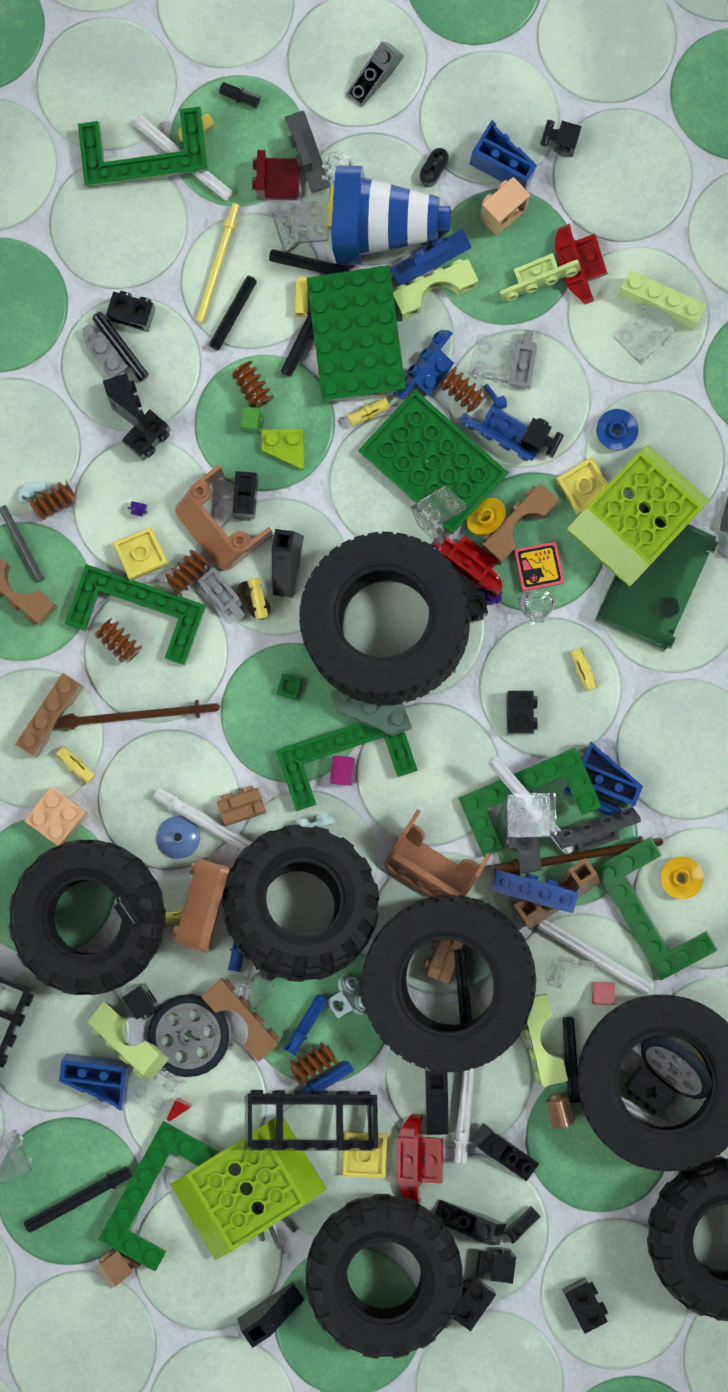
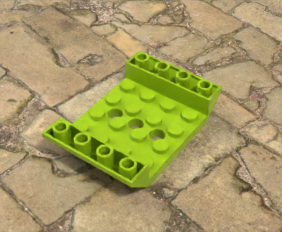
M646 445L589 503L567 528V531L630 587L710 500L652 447ZM623 491H631L633 494V498H625L623 495ZM639 505H646L649 508V513H642L639 510ZM655 519H662L665 527H657Z
M276 1117L253 1131L252 1140H276ZM283 1117V1140H297ZM243 1137L170 1184L214 1260L232 1252L327 1190L305 1151H244L245 1137ZM232 1163H237L241 1166V1172L237 1176L232 1175L229 1171V1166ZM244 1182L250 1183L253 1187V1191L249 1195L241 1192L240 1187ZM254 1202H261L264 1205L263 1213H254L252 1204Z

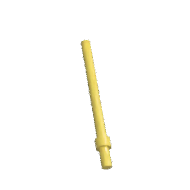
M232 203L228 218H225L223 224V235L196 317V322L204 323L232 231H235L237 225L236 218L240 205Z

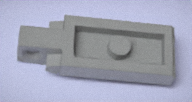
M90 324L82 328L88 337L85 340L88 349L109 378L119 376L129 369L101 331L95 333Z
M525 330L523 341L518 340L516 344L509 383L511 387L530 390L537 352V343L532 342L534 333L532 330Z
M214 567L198 579V582L228 617L233 613L239 622L246 617L240 609L243 605L240 598Z

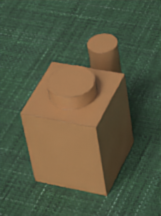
M562 1093L550 1095V1099L545 1100L552 1127H570L569 1125L575 1122L569 1098L567 1095L562 1096Z
M108 1251L98 1259L100 1263L95 1268L111 1289L133 1273L128 1266L129 1263H131L134 1269L138 1268L141 1264L126 1255L121 1256L118 1251L113 1253Z

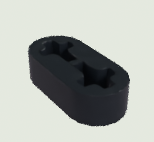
M434 149L422 167L420 181L424 186H434L445 170L449 160V155L445 149ZM442 155L443 161L440 160L436 166V157ZM431 170H434L432 176L433 178H429V180H426L425 174L428 175Z

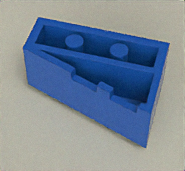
M491 120L473 149L469 164L501 182L504 180L509 181L514 177L526 190L534 176L537 165L520 147L517 148L509 140L510 137L506 133L503 134L496 127V123Z
M592 741L589 742L582 761L595 791L630 807L635 806L643 785L618 766L608 755L596 747Z
M66 1053L61 1060L59 1082L82 1093L86 1092L96 1097L97 1100L105 1101L122 1111L126 1103L130 1064L127 1065L122 1060Z

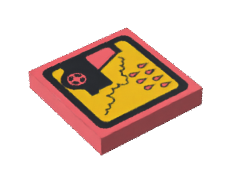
M556 542L514 550L522 592L564 584Z

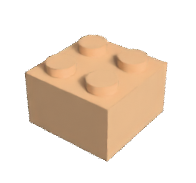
M514 177L509 181L504 180L498 186L496 193L493 195L490 193L482 201L480 220L496 237L522 215L528 207L530 194Z
M50 787L26 818L25 822L59 846L69 840L88 815V812L55 787Z

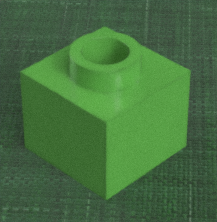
M243 406L241 431L258 434L259 428H263L264 416L261 415V410L259 408Z

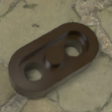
M244 581L239 584L237 595L249 613L256 619L254 612L256 608H253L251 595H244V591L249 589L248 581ZM264 597L266 604L264 608H267L269 616L271 612V606L267 599Z

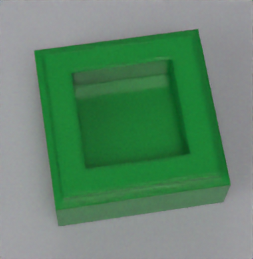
M282 674L276 695L297 701L303 680Z

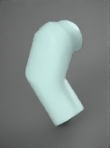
M46 482L26 483L18 493L19 501L27 503L29 501L28 498H32L35 493L43 492V490L47 491Z

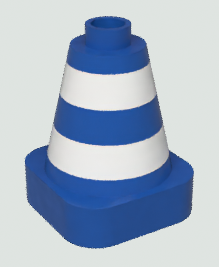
M336 166L331 225V243L336 264L362 265L364 254L437 241L439 232H450L451 206H440V198L438 196L366 178L363 166Z

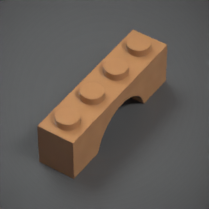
M541 483L537 487L533 485L525 494L527 498L522 503L518 501L511 509L513 513L508 518L505 516L499 528L494 533L487 534L482 540L484 542L482 549L498 560L500 565L516 548L513 540V528L516 523L527 517L544 519L558 504L559 499Z
M0 558V597L7 596L10 599L9 605L17 611L21 608L27 613L24 617L33 625L37 622L42 626L58 606L39 590L30 594H19L13 591L8 581L10 565Z
M62 673L15 745L30 755L38 757L49 741L54 726L63 713L73 705L84 686Z
M585 858L567 870L565 876L559 881L558 886L579 892V898L600 884V880L594 868ZM523 899L514 904L517 914L528 930L559 911L558 909Z
M221 978L201 997L215 1013L230 1010L244 1018L248 1026V1038L244 1046L259 1062L279 1044L277 1041L279 1036L272 1028L267 1029L262 1024L265 1020L257 1011L253 1013L248 1008L250 1003L243 995L239 997L234 992L236 987L229 979L224 981Z

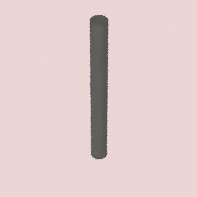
M1 506L0 513L36 582L43 581L44 577L7 506Z

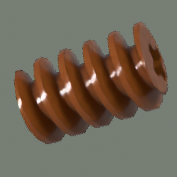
M248 361L237 367L231 376L236 380V385L241 387L240 391L245 394V400L249 401V407L259 408L269 403L274 398V395H266L270 388H262L266 382H258L262 375H254L257 367L250 368L253 361Z
M454 367L442 381L441 389L443 391L449 389L448 396L455 395V402L462 400L460 406L465 407L468 405L467 412L470 413L483 402L487 394L481 396L483 389L480 388L475 391L476 383L469 386L470 378L462 380L464 373L461 372L456 375L457 367Z
M66 479L65 486L58 482V490L51 486L50 494L43 490V498L38 494L35 495V502L28 498L38 517L46 520V512L53 516L54 509L58 512L62 511L61 504L68 508V501L73 504L77 503L76 496Z
M193 550L189 551L191 558L188 556L183 557L185 564L177 562L179 570L171 568L173 576L165 574L167 583L181 597L180 589L188 591L186 583L194 585L192 577L200 579L198 571L206 573L204 565L211 567L198 552Z
M110 618L97 630L95 637L97 639L102 638L101 643L103 645L108 644L107 649L109 651L114 650L113 655L115 657L120 655L119 661L121 663L125 661L128 663L141 651L142 646L140 645L135 648L136 640L134 639L129 642L128 639L131 635L128 633L123 636L125 628L122 627L117 630L119 622L111 624L112 618Z
M320 1042V1050L313 1046L312 1055L305 1051V1059L298 1055L297 1064L292 1060L289 1061L291 1071L300 1086L301 1079L306 1083L309 1081L308 1074L313 1078L316 1077L315 1070L321 1074L324 1073L323 1065L330 1069V1061L336 1065L338 1064L329 1045L326 1046Z

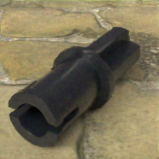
M225 82L221 84L219 89L221 95L236 100V103L241 102L257 109L261 99L260 95L244 90V87L238 88Z

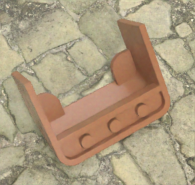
M218 464L190 487L176 505L175 512L179 520L215 565L223 571H228L273 537L271 528L268 527L254 539H251L244 531H236L228 537L204 508L203 504L211 496L209 486L224 475L221 466Z
M417 809L384 862L386 870L428 897L439 895L466 896L479 878L491 854L487 853L480 864L471 859H463L457 865L422 843L425 834L419 826L413 824L421 812Z
M198 859L197 862L192 863L190 874L193 877L179 926L175 925L172 938H175V943L205 953L212 950L210 942L223 900L228 874L232 867L203 859Z

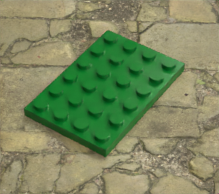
M390 265L308 277L307 286L322 402L405 391L406 385Z
M416 390L403 401L358 450L364 458L451 535L458 530L509 473Z

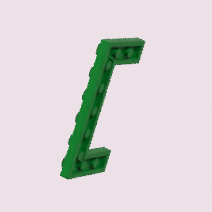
M201 107L179 109L184 151L104 162L100 123L98 121L79 123L78 131L85 187L208 171Z
M86 564L64 624L86 631L99 593H105L178 618L165 659L186 665L206 605L134 580L129 581L128 578Z
M359 722L276 750L296 812L317 805L303 764L384 738L397 778L418 771L405 732L390 736L375 727L371 728Z
M577 747L514 773L515 777L527 791L565 776L581 816L602 807ZM501 779L458 798L483 857L487 853L492 854L504 849L488 811V808L515 797Z
M650 836L600 864L595 870L660 980H663L716 952L718 948L707 930L671 950L667 947L626 875L662 856Z
M164 1120L98 1238L99 1241L155 1272L167 1251L130 1231L129 1228L172 1151L199 1166L220 1153L218 1150Z

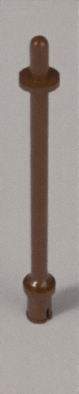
M195 700V705L82 717L69 713V716L60 717L53 730L68 728L75 730L79 725L196 714L197 719H200V713L216 712L220 709V705L217 703L199 705V700Z
M638 836V841L541 858V867L622 853L643 841V838ZM653 838L657 846L663 844L662 838ZM517 858L513 859L512 862L494 864L495 875L497 870L520 875L519 860Z

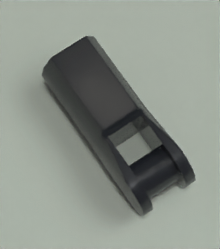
M530 1206L504 1230L503 1234L508 1235L511 1243L514 1244L541 1216ZM517 1225L522 1228L519 1233L513 1229Z

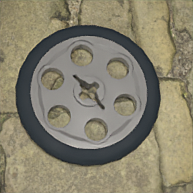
M192 994L180 995L163 1003L157 1009V1012L154 1013L149 1024L148 1042L155 1045L169 1058L162 1067L163 1069L177 1076L196 1077L209 1072L223 1059L229 1043V1026L222 1011L215 1013L201 996ZM192 1009L200 1010L202 1016L199 1021L191 1020L189 1014ZM172 1013L180 1016V1023L176 1026L171 1025L168 1021ZM207 1025L215 1027L216 1034L213 1037L205 1036L204 1028ZM188 1030H191V1034L201 1040L194 1038L187 1042L185 1041L186 1037L183 1034L177 1033V1031L187 1033ZM170 1034L173 1037V1044L171 1046H164L162 1044L161 1038L163 1035ZM206 1046L209 1050V1055L206 1058H200L197 1055L198 1047ZM183 1050L187 1053L188 1058L186 1062L180 1063L176 1060L175 1056L178 1051Z
M654 1036L643 1040L641 1044L642 1058L647 1067L660 1081L675 1092L688 1098L703 1099L711 1094L713 1085L711 1076L704 1065L690 1051L665 1037Z

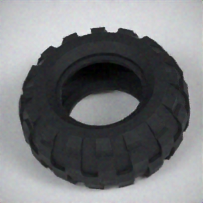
M300 824L287 825L275 831L270 830L257 837L253 843L244 848L236 858L228 874L222 906L224 907V922L228 934L233 938L237 945V950L246 960H250L259 967L260 971L272 977L278 976L287 979V981L303 982L305 980H320L332 976L339 970L346 968L360 955L369 943L368 941L376 928L379 916L378 901L380 898L378 885L374 882L371 873L372 868L366 858L361 857L354 849L355 845L344 837L339 838L331 834L329 829L319 826L301 827ZM301 871L313 874L321 879L329 888L334 900V915L330 926L320 933L307 936L292 934L282 929L270 915L266 901L268 886L277 877L288 872Z
M99 840L65 842L38 856L37 860L26 868L18 879L19 883L14 894L11 896L9 905L10 925L8 927L10 937L17 949V956L24 967H27L36 976V979L48 987L50 986L62 991V993L72 995L107 993L124 986L138 977L157 953L166 923V909L163 904L162 891L158 881L148 869L149 867L139 857L125 848ZM83 881H96L103 884L117 899L126 893L129 896L135 894L149 914V917L131 929H128L121 919L120 929L113 942L102 951L96 953L80 952L68 946L58 934L55 925V910L59 899L68 888Z
M715 1157L700 1166L679 1171V1174L672 1181L666 1182L658 1193L659 1198L655 1206L650 1211L647 1245L648 1253L657 1276L675 1299L688 1310L700 1316H709L717 1321H728V1271H714L700 1264L696 1258L693 1246L694 1232L700 1219L709 1210L728 1204V1158Z
M375 1194L374 1196L362 1199L359 1197L346 1203L344 1207L332 1213L322 1224L308 1252L305 1269V1288L308 1302L311 1304L315 1314V1319L322 1329L335 1339L337 1344L347 1350L357 1351L363 1354V1357L378 1359V1357H393L395 1359L409 1356V1353L416 1349H424L436 1340L437 1335L444 1328L448 1327L455 1316L458 1302L461 1300L463 1267L459 1249L453 1235L433 1211L428 1210L418 1201L408 1197L402 1198L390 1194ZM376 1242H393L403 1246L414 1255L420 1266V1280L413 1295L407 1301L396 1307L381 1309L367 1305L355 1295L348 1281L347 1270L353 1257L367 1245Z

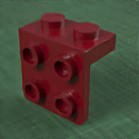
M257 150V157H253V170H256V177L252 178V190H256L257 199L297 200L299 197L300 167H298L296 159L267 158L266 150Z

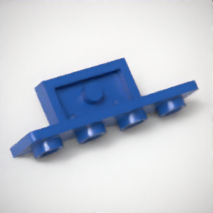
M464 229L444 239L440 237L437 241H432V245L428 248L421 247L415 250L413 256L391 267L390 270L398 286L405 285L471 249L472 246Z
M440 330L433 335L432 342L421 351L420 358L407 370L408 374L405 376L406 390L393 392L392 396L394 398L404 399L414 385L426 396H430L454 365V362L441 351V348L453 334L451 331Z
M494 405L489 409L483 422L467 413L462 414L459 419L468 429L474 430L475 428L481 432V436L488 440L494 439L499 442V446L508 451L511 449L517 452V456L522 460L533 461L537 455L535 452L519 444L529 425Z
M500 870L496 871L492 891L568 913L574 912L579 892L558 886L559 882L546 878L545 882L539 881V876L526 873L525 876H519Z

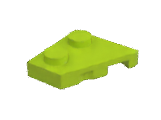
M303 429L261 430L263 453L298 467L300 470H304Z

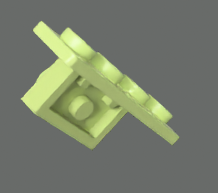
M552 253L515 268L514 271L518 284L499 291V294L503 301H513L519 295L533 293L544 285H553L561 278L573 277L582 269L578 260L558 267Z

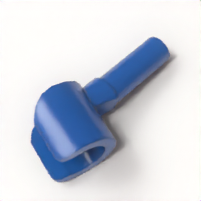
M486 384L484 388L493 399L494 406L499 409L506 408L507 400L505 396L497 397L490 386Z

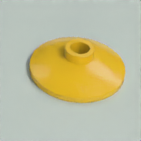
M486 498L468 517L467 526L473 534L480 536L494 532L504 521L506 514L504 504L497 498Z
M679 856L666 862L661 870L660 881L668 895L684 900L692 898L700 891L704 876L701 867L695 860ZM683 874L684 881L679 882L677 876Z

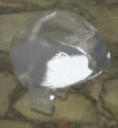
M342 151L328 153L325 156L324 164H322V168L326 170L327 174L325 176L322 175V179L331 180L334 184L336 166H354L353 158Z
M541 589L524 592L518 599L523 614L533 625L538 622L544 623V618L554 610L557 604L556 598Z
M262 971L252 976V984L240 982L237 995L248 997V1002L253 1009L264 1006L274 995V985L271 980L267 979V974Z

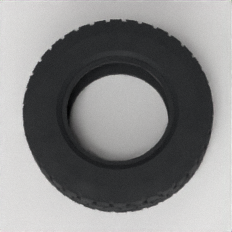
M382 531V534L373 532L368 533L366 536L364 534L354 537V540L349 539L341 543L340 547L336 546L332 549L328 556L325 555L320 560L319 566H316L310 574L311 578H308L305 591H303L300 601L299 623L301 635L317 670L329 684L337 688L344 695L369 704L388 705L392 703V705L403 704L405 701L407 703L416 700L417 697L421 698L429 694V691H434L438 688L441 682H445L460 663L459 660L462 659L466 650L465 647L467 646L470 632V614L466 591L457 570L454 569L451 562L438 549H433L434 546L429 543L421 542V539L411 535L408 537L407 534L398 532L393 534V532ZM392 581L405 584L417 591L429 608L428 623L421 638L407 651L391 657H374L355 649L343 634V617L351 599L363 588L374 583Z
M439 895L425 898L409 905L396 914L380 930L373 940L364 961L363 980L361 981L362 997L369 1021L373 1023L371 1024L372 1027L380 1035L379 1038L384 1044L390 1046V1050L396 1055L402 1056V1059L405 1061L413 1062L415 1066L423 1069L429 1068V1070L440 1072V1070L443 1072H462L490 1063L507 1051L517 1040L528 1021L534 1003L536 969L532 953L524 936L505 914L496 910L495 907L488 903H483V901L475 898L472 899L461 895ZM438 940L459 941L475 949L484 958L492 974L494 988L491 1004L480 1016L463 1024H443L425 1016L413 1003L407 988V968L414 952L422 946Z
M648 995L619 1005L597 1023L589 1034L581 1052L577 1071V1087L585 1117L605 1146L631 1164L645 1169L669 1172L700 1166L714 1159L715 1156L720 1155L727 1149L728 1023L723 1017L706 1005L689 998L675 995ZM661 1035L679 1037L691 1044L701 1055L713 1083L711 1094L705 1098L698 1112L687 1121L670 1127L649 1125L634 1117L626 1108L619 1090V1073L627 1054L643 1040Z

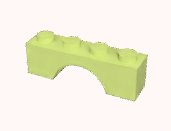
M459 259L446 269L439 268L426 278L421 276L408 286L400 285L395 288L393 292L395 307L403 321L421 313L422 300L429 291L435 288H447L459 296L477 288L479 280L469 259L464 261Z
M632 270L629 271L618 295L635 304L655 306L668 313L675 322L692 330L697 326L707 305Z
M547 994L535 996L526 1023L527 1026L524 1027L525 1037L530 1039L532 1046L528 1048L531 1061L535 1060L537 1069H533L535 1080L540 1082L542 1087L568 1081L563 1059L547 1053L541 1044V1029L545 1022L553 1016Z
M105 1001L87 1021L93 1027L91 1031L99 1038L103 1037L106 1039L105 1045L113 1051L117 1050L120 1053L118 1057L127 1065L131 1064L134 1067L133 1072L140 1078L145 1076L153 1079L169 1060L155 1045L147 1041L139 1045L130 1046L124 1034L127 1018L113 1005Z

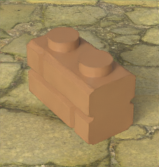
M253 785L241 789V794L233 796L232 792L220 796L221 800L217 801L226 827L267 813L259 788L254 789Z
M454 940L434 941L431 945V949L434 950L431 958L427 957L423 967L424 970H427L425 974L451 984L455 973L454 950L464 949L465 944Z

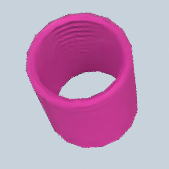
M332 756L330 783L351 786L353 783L352 776L355 758Z

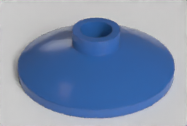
M612 409L605 412L598 420L596 426L597 437L601 444L615 451L629 448L635 442L639 430L634 416L623 409ZM613 429H619L620 434L615 435L613 433Z

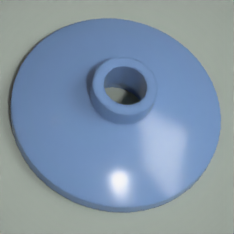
M174 816L162 823L158 830L157 840L160 849L167 856L182 859L196 851L200 842V832L194 822L183 816ZM176 833H180L182 835V839L180 841H176L174 839V835Z

